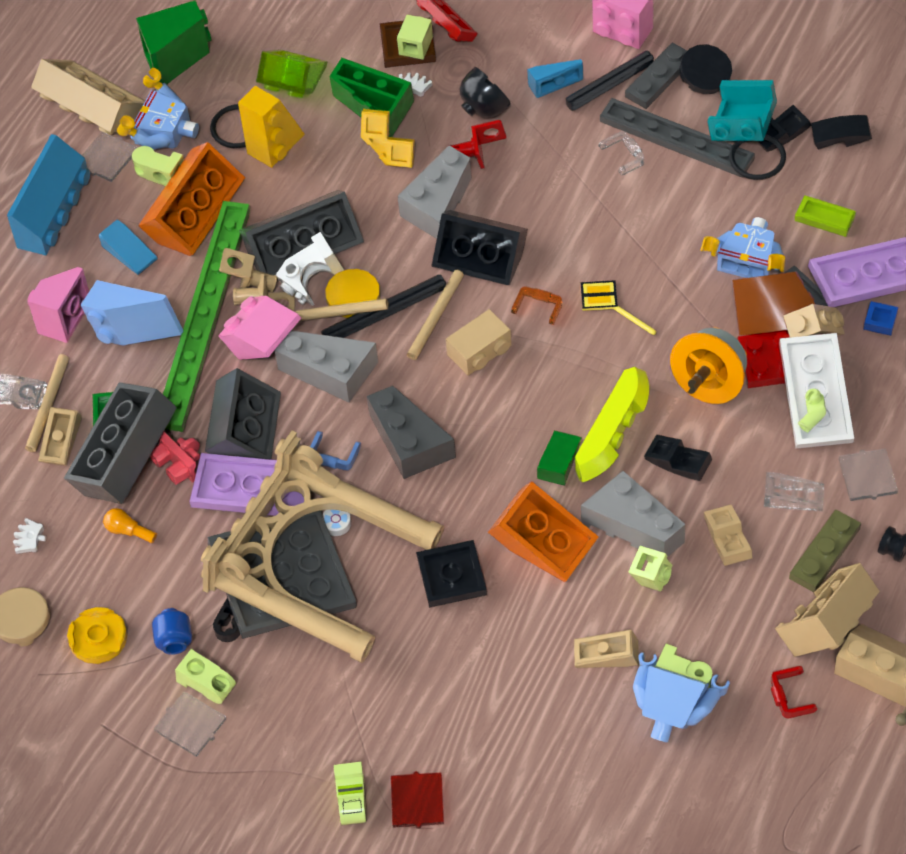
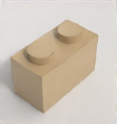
M490 309L446 338L447 355L467 375L476 370H481L490 360L497 355L504 354L511 346L510 329Z

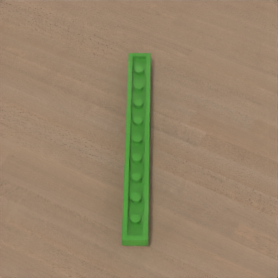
M223 201L183 328L184 331L181 335L163 395L177 407L164 430L184 431L231 276L219 271L224 248L239 250L242 240L239 230L246 227L250 214L249 204ZM231 257L227 260L230 267L233 268L236 258Z

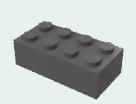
M119 382L64 479L86 497L123 504L177 407L158 389Z

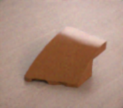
M797 271L733 280L739 335L788 330L784 315L815 304V299L804 287V282Z

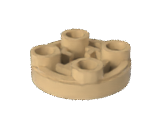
M20 587L10 589L0 595L1 640L24 647L31 645L34 639L45 630L51 614L46 600L39 592L30 588Z

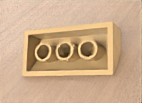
M41 59L31 88L40 92L39 96L43 99L58 102L61 109L79 114V119L87 123L97 124L100 131L110 135L117 132V128L120 125L119 121L124 115L130 116L135 120L145 100L73 60Z
M863 624L859 625L850 632L836 657L834 674L906 707V644Z

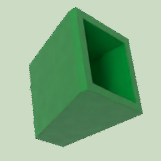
M196 0L136 18L144 55L150 69L156 68L160 71V82L162 84L165 83L167 85L210 53L208 42L212 41L208 27L204 26L208 24L205 10H199Z

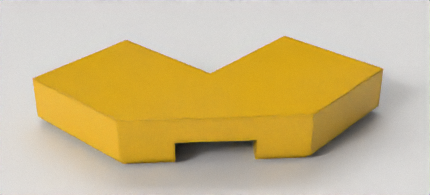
M363 109L361 114V138L365 143L375 150L385 165L412 168L414 165L415 140L389 137L390 111Z

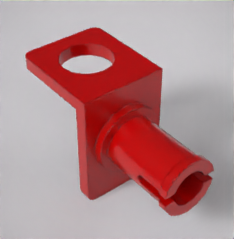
M501 120L471 126L473 135L471 141L450 146L468 157L475 156L480 168H485L481 144L507 138ZM490 128L498 130V133L494 135L484 134Z

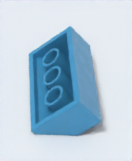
M50 135L7 214L17 248L45 256L48 254L51 246L56 244L61 227L66 225L70 210L73 205L75 206L78 203L80 192L90 179V171L87 168L85 158L57 135Z

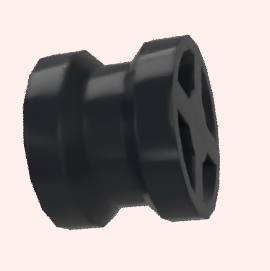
M889 526L880 541L877 552L882 555L889 554L893 556L895 561L900 563L906 555V533L902 535L896 531V528Z

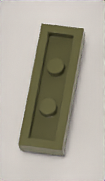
M835 509L791 570L789 579L815 592L859 532L861 522Z

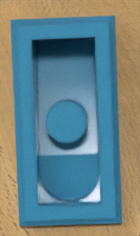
M579 59L527 69L528 85L536 98H539L583 80V61Z
M118 219L99 234L101 246L137 275L158 259Z

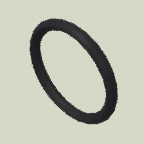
M238 104L227 106L213 117L210 124L211 135L216 142L225 147H246L245 142L230 143L221 139L216 133L218 119L228 111L239 109Z
M765 134L764 140L776 145L781 154L778 166L765 174L747 173L736 164L735 152L746 141H736L733 144L729 153V161L735 172L745 178L753 180L768 179L779 173L785 165L786 151L784 146L774 137Z

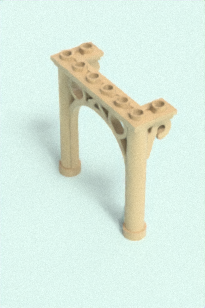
M292 430L286 440L282 438L276 447L277 462L274 467L275 471L271 477L266 476L260 486V493L256 498L252 497L249 500L245 509L246 513L242 519H236L227 541L218 537L213 546L208 545L201 557L203 562V570L201 572L203 591L208 593L210 590L215 592L216 589H219L349 653L352 659L363 663L373 647L375 636L288 593L277 581L271 565V555L276 541L282 532L294 521L306 514L320 510L348 512L425 550L436 548L443 534L444 526L435 521L430 523L340 480L321 467L323 459L316 450L309 446H300L301 439L297 437V432ZM295 491L302 494L304 503L288 506L283 503L282 499H284L287 493ZM310 491L324 498L310 500ZM275 504L279 513L273 517H266ZM256 531L262 536L261 544L249 542ZM249 553L257 554L261 557L262 564L250 569L249 564L243 557ZM264 575L268 586L264 585L256 578H259Z

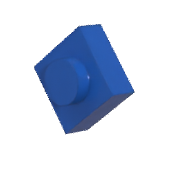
M871 301L864 323V330L891 336L898 314V307Z

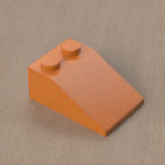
M532 481L519 490L488 531L491 536L508 550L563 582L568 580L599 538Z

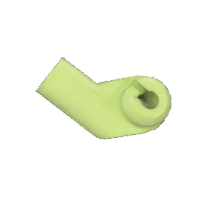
M810 389L805 394L808 413L798 422V425L807 433L826 415L825 399L818 389Z

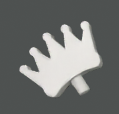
M407 73L404 80L411 82L413 94L421 97L432 86L431 80L425 83L426 76H422L418 80L419 73H416L411 79V73Z
M26 518V525L18 526L19 530L23 532H14L15 538L19 539L13 541L14 546H20L15 548L16 554L38 551V541H46V536L41 535L44 531L42 524Z

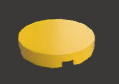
M346 269L335 274L325 288L328 306L380 299V287L376 278L369 272L360 269ZM355 314L342 315V317L348 318Z
M95 607L84 610L79 614L80 617L75 621L73 620L69 625L67 638L70 649L78 659L86 663L100 664L110 661L119 655L126 645L128 635L124 620L109 608Z

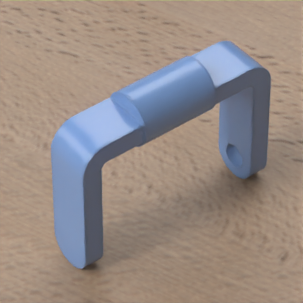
M317 431L310 446L314 450H317L322 440L323 432ZM356 441L347 461L326 454H320L323 459L321 465L333 469L350 470L360 451L361 442Z

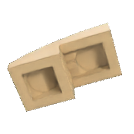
M732 504L705 511V521L724 566L752 559V549L742 532L741 521Z

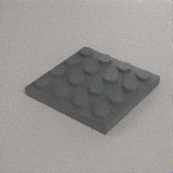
M321 511L312 512L300 517L282 532L273 548L271 565L277 581L291 595L331 615L356 608V599ZM231 531L207 537L208 545L213 546L218 537L227 541ZM256 531L249 542L261 544V534ZM249 553L243 557L249 564L250 569L262 564V559L257 554ZM264 575L259 578H256L258 581L268 586ZM226 593L242 639L292 626Z

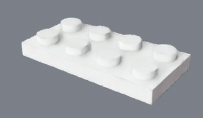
M837 333L780 339L779 346L796 449L853 443L854 434ZM810 389H818L825 399L826 415L807 433L800 428L798 422L808 413L805 399L806 392Z

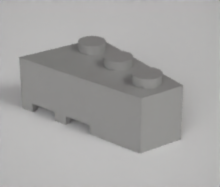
M449 145L398 195L400 216L437 239L442 213L455 210L472 178L470 157Z
M290 331L274 350L278 370L346 402L351 401L378 363L377 348L374 342Z
M624 471L619 473L581 505V522L585 526L590 527L592 525L606 531V535L615 538V536L631 542V546L637 549L643 546L666 553L668 557L685 543V523Z

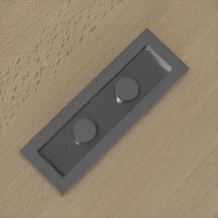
M672 42L625 90V98L647 109L680 75V63L687 50Z

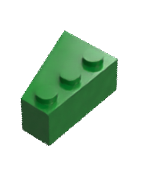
M342 57L329 76L333 96L359 117H361L363 109L390 111L389 137L394 135L414 103L411 82Z

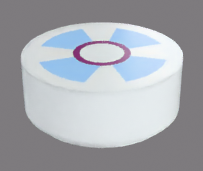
M325 510L322 514L331 536H341L349 531L351 518L348 512Z

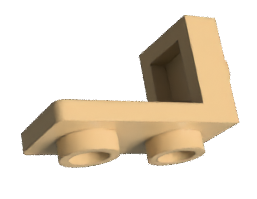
M811 304L784 315L790 338L812 336L820 333H837V336L844 334V318L835 307Z

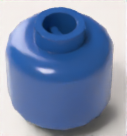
M168 608L158 614L152 621L155 646L169 655L179 654L185 651L191 644L193 639L189 616L184 612Z

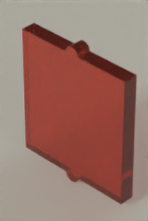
M415 771L409 775L391 776L393 828L415 826L417 829H420L422 826L444 824L441 772L419 774V772Z

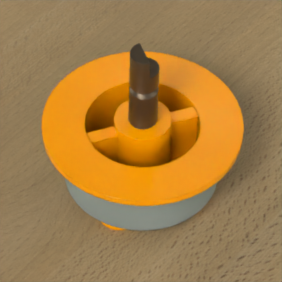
M716 327L705 328L678 340L671 351L670 365L676 381L689 395L706 403L721 404L734 399L741 391L745 379L744 372L747 367V354L740 342L730 333Z

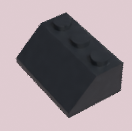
M449 210L441 215L431 266L452 272L459 270L464 275L510 285L523 255L528 229Z

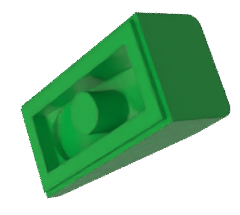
M554 430L537 467V479L565 486L582 437Z

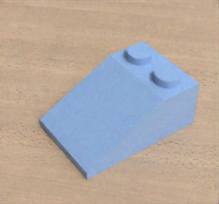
M96 280L81 304L97 338L106 344L128 345L179 336L184 331L166 295Z

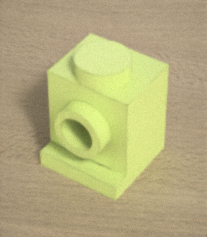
M640 546L628 573L641 586L661 592L663 586L669 582L673 565L668 561L666 553ZM645 560H647V566L645 570L642 571L641 569L644 565Z

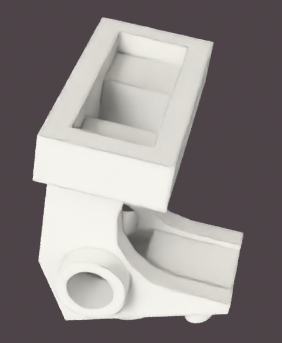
M321 232L311 237L314 242L313 244L285 260L276 274L282 283L279 287L290 296L296 294L295 298L302 305L305 302L312 306L315 305L307 292L308 280L311 276L320 271H327L334 275L344 271Z

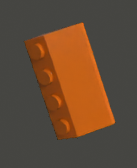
M209 142L192 148L138 226L157 244L192 256L218 219L223 201L231 200L245 177Z

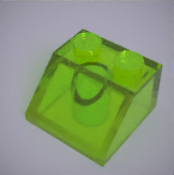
M281 49L262 51L256 82L264 84V89L279 91L281 88L288 90V95L303 98L304 94L314 92L327 67L328 61Z

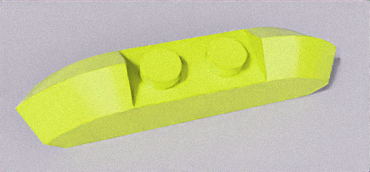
M632 367L625 369L575 456V470L579 481L586 482L602 474L619 456L615 449L618 450L621 446L624 430L626 427L630 428L636 414L643 412L648 402L649 381L645 371Z

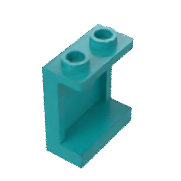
M722 80L719 86L722 101L716 116H709L707 120L711 141H763L777 104L774 81Z

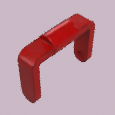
M802 666L775 671L771 676L772 687L770 690L777 707H780L782 716L787 719L817 711L816 704L788 709L786 695L782 685L779 683L780 679L801 675L804 672Z

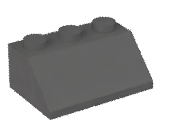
M238 368L216 380L205 452L217 455L271 460L281 392Z

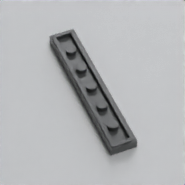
M611 98L600 114V122L743 178V176L735 172L729 161V153L733 146L730 143L711 141V137L707 134ZM738 147L735 152L736 164L743 171L747 172L755 159V153Z

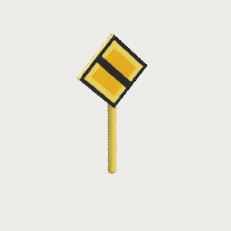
M616 280L581 282L583 311L614 309L650 334H656V330L618 306Z

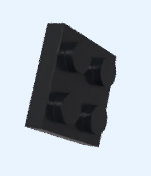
M474 540L416 552L429 608L487 595Z

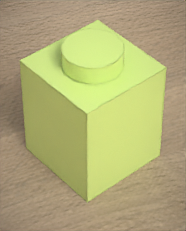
M406 15L397 36L399 55L424 60L433 38L431 19Z

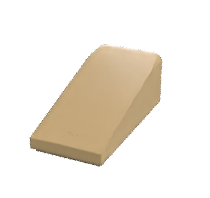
M50 407L38 459L39 462L67 465L82 418L78 411Z
M632 630L574 639L575 667H629L639 665L638 639Z

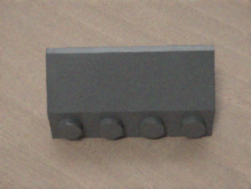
M341 190L333 191L239 230L248 254L255 256L253 264L257 271L271 275L277 274L285 260L313 244L314 242L311 237L321 232L334 254L364 242L346 193Z

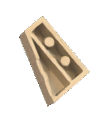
M861 563L838 569L813 592L816 598L806 608L804 605L798 606L794 610L797 616L789 623H780L775 630L794 657L827 648L834 650L844 643L846 634L858 625V619L863 612L871 608L873 599L880 591Z

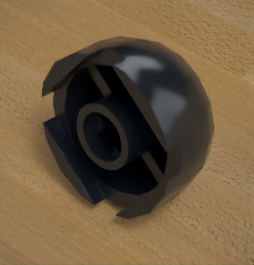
M477 67L470 70L461 82L459 91L464 101L461 107L471 117L477 114L481 118L489 119L498 116L511 103L496 84L487 79L488 76Z

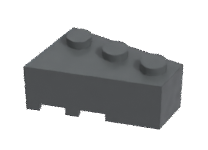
M394 386L367 396L369 415L403 479L456 458L454 439Z

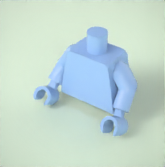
M644 653L639 654L640 667L635 676L633 690L637 705L642 709V715L655 720L650 736L654 739L668 742L673 726L686 729L688 726L698 724L711 713L720 697L724 696L728 691L729 680L725 686L720 687L716 685L719 676L717 674L712 677L710 688H708L709 683L657 667L656 654H654L651 662H644Z

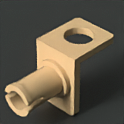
M224 248L219 268L220 272L242 278L240 288H248L249 285L258 288L260 274H264L267 290L273 292L277 276L254 270V255ZM231 257L238 258L242 262V267L234 269L228 265L227 260Z
M260 274L258 288L233 289L234 306L241 305L243 301L251 296H268L274 301L280 299L287 300L289 302L287 308L295 311V294L290 296L286 292L268 293L264 274Z

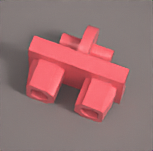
M163 431L158 440L159 444L156 445L150 454L151 461L160 468L170 460L173 464L165 470L167 476L175 485L186 478L193 483L196 476L195 461L200 458L198 453L199 442L195 438L184 440L181 437L175 443Z

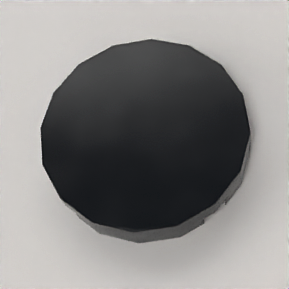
M709 44L696 45L689 48L683 55L679 67L680 77L683 82L685 80L691 90L701 94H714L719 92L722 80H730L732 64L727 54L718 47Z

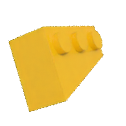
M254 86L238 102L247 154L271 168L278 161L283 160L287 152L305 135L281 100L257 86Z

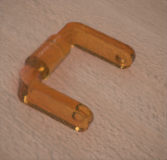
M522 287L512 306L511 313H517L524 296L532 297L539 301L556 304L549 319V324L554 325L562 308V298L552 294V292L538 288Z

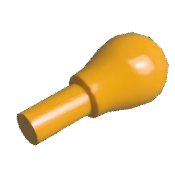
M113 508L104 515L103 524L110 533L134 535L150 543H154L157 537V533L138 525V522L133 520L122 509Z

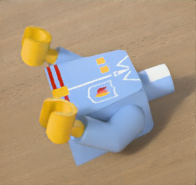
M151 68L149 75L154 80L145 75L143 84L148 88L155 87L156 91L151 90L135 120L127 115L120 119L117 132L120 136L131 135V139L134 140L135 144L149 146L153 150L161 148L174 149L178 146L183 136L196 138L199 124L190 121L186 104L165 83L162 84L160 82V71L156 68Z
M754 218L751 225L738 223L732 231H727L718 238L705 236L700 251H709L711 256L714 257L718 253L717 271L744 278L769 275L771 269L784 272L785 256L780 244L774 241L775 233L767 230L768 222L763 218Z

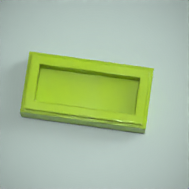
M804 195L795 214V221L846 237L856 217V211Z

